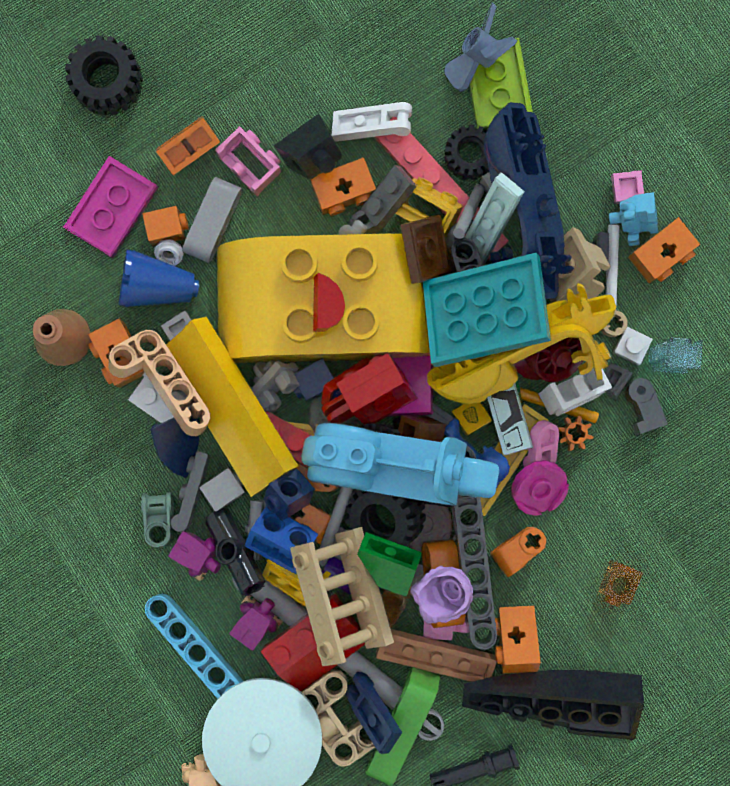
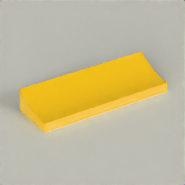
M202 317L191 320L166 346L208 408L210 413L208 428L250 497L255 496L266 489L269 483L297 468L298 464L234 360L230 358L229 352L208 318Z

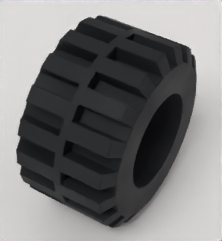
M102 35L96 36L95 41H92L90 37L84 39L86 44L81 46L78 43L74 47L77 52L75 54L70 52L68 56L71 64L65 65V71L68 73L65 77L70 90L83 107L86 106L93 113L97 110L100 115L106 116L107 111H110L112 115L118 114L117 109L121 107L124 111L129 108L127 103L131 101L134 104L137 100L135 93H141L142 87L140 82H143L141 69L132 51L122 41L117 43L116 39L108 36L107 40ZM104 64H112L119 67V75L110 86L96 88L90 85L91 74L97 67Z
M358 490L349 499L350 504L346 506L345 512L349 515L345 517V524H350L348 530L362 527L364 535L367 532L406 547L422 532L424 528L422 523L426 521V514L422 513L425 509L424 502L420 503L419 500ZM376 504H381L392 512L396 522L395 528L388 527L381 522L376 513Z

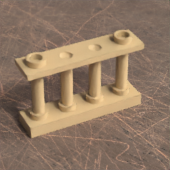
M362 527L334 534L336 544L315 550L313 542L290 548L293 565L296 568L322 666L346 662L343 651L364 642L366 649L383 647L394 643L379 587L357 555L364 538ZM340 555L345 572L323 579L319 561ZM348 584L353 602L332 609L327 591ZM356 613L361 631L340 638L335 621Z

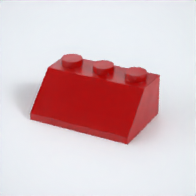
M336 593L329 597L332 609L344 605ZM308 613L265 644L260 651L277 675L299 691L304 690L338 665L322 666ZM352 615L335 621L340 638L361 631L360 626ZM365 642L344 650L345 659L363 647Z

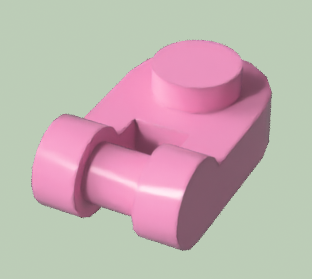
M541 420L530 431L533 448L528 449V455L523 459L524 467L533 462L543 460L556 463L559 429L553 423Z

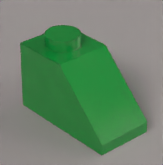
M366 532L357 553L358 557L378 587L407 597L422 552Z

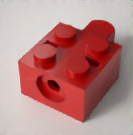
M387 353L373 357L368 362V365L360 370H352L343 376V380L336 383L342 394L324 404L321 410L324 416H327L328 423L341 424L356 416L365 425L377 423L418 398L402 369Z

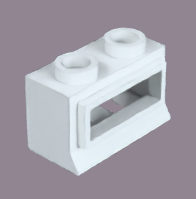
M593 368L585 375H575L573 378L558 385L555 382L549 384L539 393V396L549 415L556 414V416H560L598 398L606 390L611 389L612 386L603 369V380L597 381Z

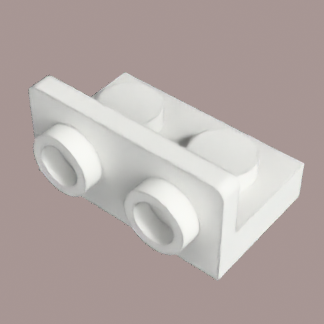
M144 372V378L128 400L160 423H163L174 416ZM176 390L172 392V396L176 400L182 401L187 398L183 391Z

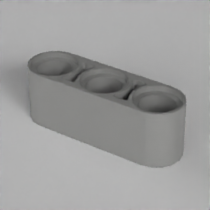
M218 177L212 180L184 242L182 250L184 253L207 263L213 260L217 247L220 245L242 194L241 187Z

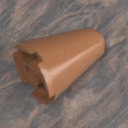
M57 309L39 317L33 325L34 345L38 354L48 363L66 366L79 362L88 353V344L91 343L88 335L90 334V329L87 321L78 313L68 309Z

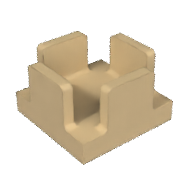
M572 227L564 235V254L572 256L569 262H565V266H574V270L568 274H559L558 296L551 298V303L567 300L566 290L568 288L574 294H578L579 292L576 287L578 283L585 287L588 299L597 297L605 289L602 282L593 278L601 272L600 269L607 271L610 268V264L600 247L586 241L582 232Z

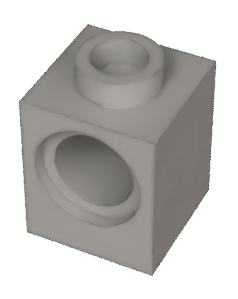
M227 468L199 487L215 512L247 493L238 475L231 468Z

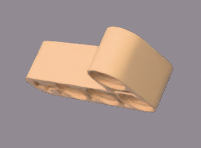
M153 330L141 331L112 348L109 355L108 368L113 376L125 378L143 369L181 429L190 436H198L205 431L210 420L209 410L157 332ZM149 342L153 344L155 349L150 352L144 351L140 345ZM120 356L126 357L130 363L126 366H120L115 362V359ZM165 366L170 370L171 374L167 376L159 375L156 368ZM176 390L183 391L187 398L182 401L176 400L172 396V392ZM191 415L195 419L199 417L201 419L200 423L198 424L196 421L190 422Z

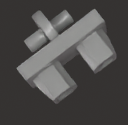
M270 360L266 364L259 361L253 367L257 376L253 379L255 385L251 390L264 411L274 412L279 408L282 402L276 394L279 390L282 394H289L299 386L294 375L299 368L294 362L284 364L280 361Z

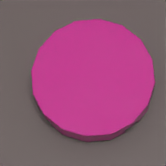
M546 460L533 462L524 467L516 475L512 483L511 495L515 504L525 514L534 516L542 515L541 512L546 510L550 512L556 509L564 501L568 493L569 485L566 473L556 463Z

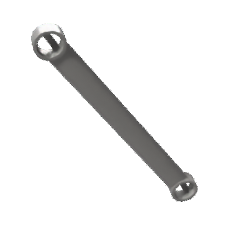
M232 578L234 586L239 590L234 579ZM265 580V586L261 590L250 594L261 604L265 598L272 600L275 606L271 612L289 627L308 613L306 609L267 580ZM358 651L346 658V662L338 664L352 678L359 671L367 674L373 681V687L383 703L394 710L402 693L400 685ZM430 709L428 714H433L438 718L440 728L437 729L425 719L423 725L434 734H425L420 730L418 735L424 740H435L441 736L444 730L442 716L434 709Z

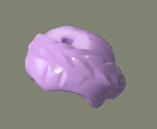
M439 566L436 569H431L410 589L414 601L419 605V612L422 618L428 624L446 623L450 620L458 619L468 611L469 605L473 600V587L469 578L461 569Z

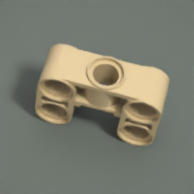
M331 669L301 692L304 695H315L318 699V705L314 708L322 728V746L336 765L348 766L375 748L371 739L366 740L360 736V730L363 728L360 721L348 728L347 725L344 726L335 714L332 704L346 693L347 677L341 670ZM331 677H337L342 681L343 686L338 691H331L327 688L326 681ZM348 744L352 752L346 757L339 756L335 750L338 745Z

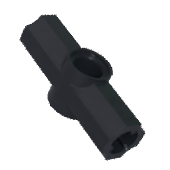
M227 508L211 512L206 517L205 523L217 545L215 552L219 562L227 565L242 596H249L252 593L258 592L265 586L264 583L266 581L253 558L254 551L244 546L246 539H243Z

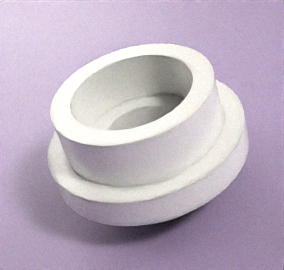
M173 240L160 241L154 250L156 259L173 266L181 262L184 253L181 245Z

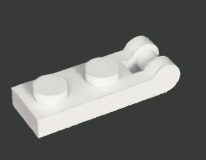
M406 102L334 111L331 136L335 142L392 134L407 136L411 132V123L408 119L412 115V106ZM397 117V120L390 121V118Z

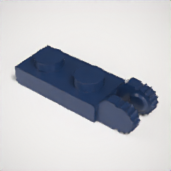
M356 672L353 677L356 685H348L345 694L352 705L353 712L380 754H387L401 736L402 731L373 687L374 683L370 677L363 672Z

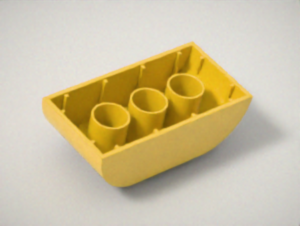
M402 234L268 236L235 240L217 247L218 336L229 352L230 358L235 363L269 362L270 360L275 362L319 361L322 358L324 361L362 360L366 357L371 360L375 356L387 353L392 358L430 356L423 282L411 283ZM317 273L332 279L340 288L345 301L343 317L337 325L325 332H313L314 276Z

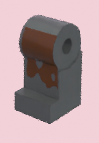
M637 378L625 387L624 393L627 401L633 405L639 421L632 425L635 436L668 425L652 383L644 378Z

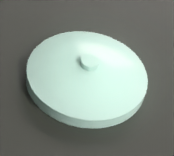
M255 678L234 685L214 703L203 727L202 748L204 758L211 774L221 786H302L315 770L321 754L322 728L314 706L297 688L277 679Z

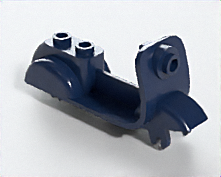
M510 102L495 115L484 138V153L487 158L490 180L493 183L494 179L500 173H503L525 191L517 205L523 239L521 256L532 253L539 255L545 299L556 298L559 292V274L571 273L574 270V266H565V262H569L572 256L564 254L563 227L545 153L546 144H543L542 140L544 135L541 134L537 116L533 112H527L525 106L521 103ZM511 247L501 249L502 259L500 252H491L490 259L492 264L512 259L513 251Z

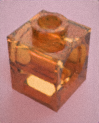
M610 560L598 590L599 593L605 595L603 601L619 608L622 603L631 605L643 572ZM622 577L626 583L625 589L620 593H615L613 582L615 579Z

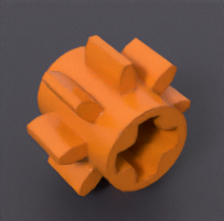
M577 416L573 423L566 417L564 418L566 426L558 427L559 432L562 433V438L559 439L558 443L566 442L568 444V451H572L575 444L583 450L585 449L583 442L593 439V436L588 435L587 430L592 425L582 424L581 416ZM577 427V432L581 433V437L575 438L573 441V437L571 434H568V430Z

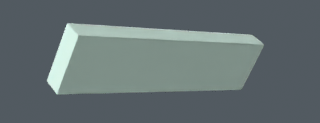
M500 173L494 179L465 238L472 240L477 246L482 265L489 258L490 253L525 192L503 173ZM461 253L465 258L469 259L468 255Z

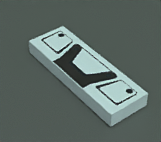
M514 383L507 390L488 396L503 455L506 456L533 448L516 384Z

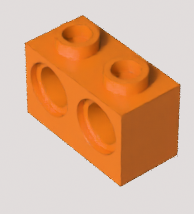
M202 116L156 148V153L172 175H175L219 144L220 140Z

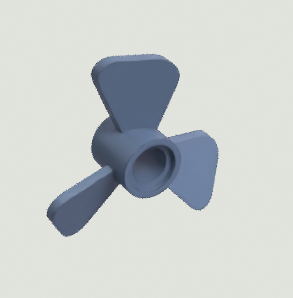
M491 3L486 13L482 29L476 27L466 36L462 44L463 54L445 66L446 77L452 86L460 92L468 88L479 64L485 68L490 67L498 57L517 43V40L513 37L496 40L489 35L496 11L494 3Z

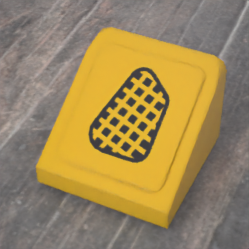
M481 403L463 404L451 411L454 417L459 420V425L466 436L492 421Z

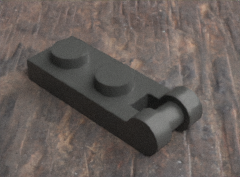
M197 451L196 456H191L186 472L190 473L188 484L182 485L178 498L179 501H182L180 512L171 519V526L175 531L188 530L192 524L201 493L199 487L203 485L211 458L209 454Z

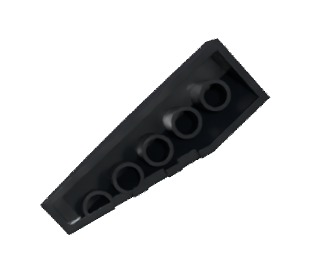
M544 670L494 676L464 683L462 707L497 716L505 712L509 713L514 720L525 722L529 718L541 721L542 727L550 729L554 725L566 727L567 733L575 735L635 740L644 707L642 675L601 672L598 670Z

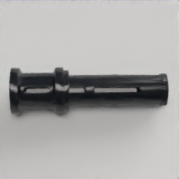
M511 743L505 749L493 753L489 751L484 752L482 758L435 773H429L433 786H454L485 775L494 778L499 772L512 768L519 770L520 766Z

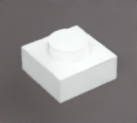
M627 327L622 333L613 354L639 366L653 339Z

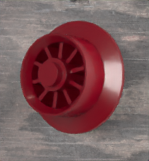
M565 338L513 365L517 372L527 379H543L547 382L563 381L572 376L578 370V366L582 365L584 361L581 360L573 363L571 357L574 352L582 350L579 338Z

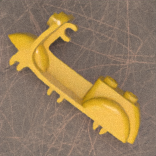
M578 283L576 285L578 294H574L568 288L566 290L567 300L556 301L546 305L551 341L434 367L427 374L428 385L446 399L463 404L480 403L488 396L507 390L516 383L518 374L513 365L514 363L568 337L579 338L582 350L576 351L571 355L573 363L581 360L586 361L578 366L579 373L585 375L594 368L597 381L603 380L602 369L608 367L607 360L611 359V356L604 342L598 344L594 340L593 335L604 329L612 320L616 310L614 298L612 295H602L588 299L585 287Z

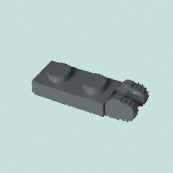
M394 165L361 207L362 210L354 213L348 225L352 226L355 220H359L367 226V232L364 234H377L414 191L416 184L401 166Z

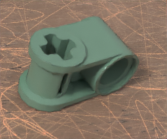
M171 491L167 492L166 495L154 496L143 493L141 509L145 541L152 547H167L174 539V529L171 526V519L174 517L173 493ZM164 504L163 506L152 507L153 505ZM161 526L166 531V538L164 541L157 543L153 539L152 534L155 528Z

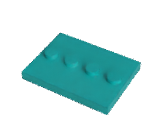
M537 253L423 282L431 364L434 367L551 341L541 262Z

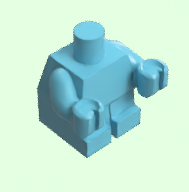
M654 192L638 194L620 202V212L609 213L610 224L621 223L623 232L629 233L627 237L629 246L640 245L639 233H658Z

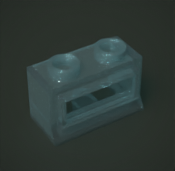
M670 337L659 344L657 343L655 347H650L649 364H653L652 371L688 374V369H701L703 340L691 343V339Z

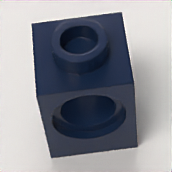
M323 358L294 374L299 383L294 392L298 399L304 397L307 403L322 395L324 385L334 379Z
M295 468L269 483L263 500L267 508L283 521L309 505L315 488Z

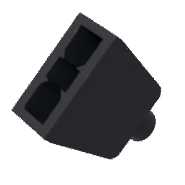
M319 114L274 145L286 166L307 179H313L321 172H331L335 167V162L342 157L340 150Z

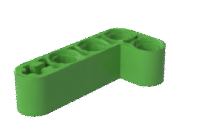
M414 667L410 668L402 688V693L391 714L401 729L402 734L389 753L380 754L376 748L374 749L366 767L365 775L393 786L436 698L440 675Z

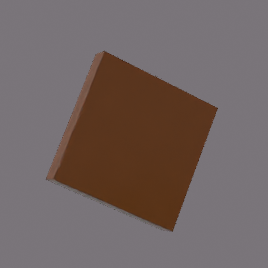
M440 215L400 225L412 284L421 283L451 272Z

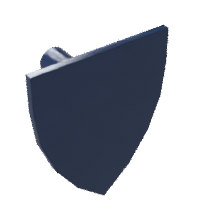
M191 415L189 421H190V422L196 421V422H198V424H199V419H198V418L195 419V418H193V416ZM174 417L159 425L154 424L151 428V434L158 457L170 471L187 478L189 474L186 472L190 457L196 456L200 435H187Z

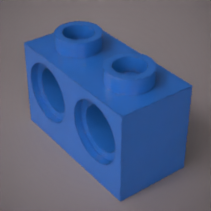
M266 506L251 528L244 546L288 571L297 574L296 568L293 565L290 548L310 542L315 543L318 533L289 517L281 521Z

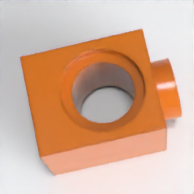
M177 206L142 213L148 241L152 246H156L162 240L179 241L186 239L184 231L189 230L186 214H180Z

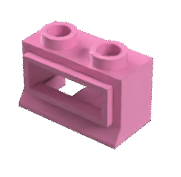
M239 126L215 151L218 158L258 196L281 173L279 166L281 162L272 151L268 150L265 152L259 146L261 141L251 130L245 132ZM241 144L269 170L260 180L233 154Z

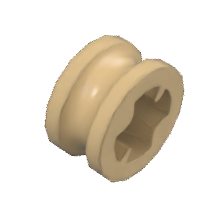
M615 310L613 316L618 318L616 323L620 322V327L611 331L608 329L610 327L608 325L601 330L604 335L617 337L626 330L628 321L622 312Z

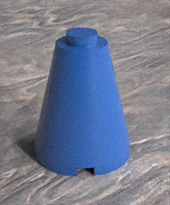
M126 250L119 306L135 307L191 302L192 297H197L199 280H194V273L135 250Z

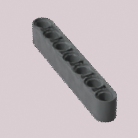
M467 446L466 452L468 457L476 459L474 451ZM458 495L457 505H452L459 566L466 576L473 568L482 570L481 578L477 581H470L473 587V600L478 597L485 599V606L481 610L471 609L470 603L469 609L465 613L467 634L475 647L486 650L495 644L497 630L481 498ZM465 509H473L475 512V517L470 523H463L460 520V515ZM468 539H477L478 548L474 552L464 551V544ZM480 627L489 628V634L484 639L475 638V632Z

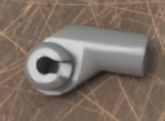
M355 220L352 226L343 225L339 230V235L364 234L367 232V226L361 221Z

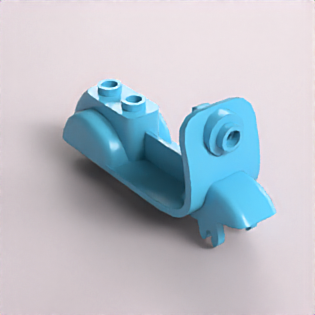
M335 423L319 424L316 427L315 435L305 439L301 455L303 464L308 466L307 478L312 482L453 506L457 505L458 495L472 498L493 497L496 492L499 475L497 464L465 457L467 444L453 437H446L442 442L374 432L364 428Z

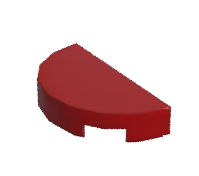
M317 273L314 276L313 332H325L337 325L343 317L345 301L338 285L328 276Z

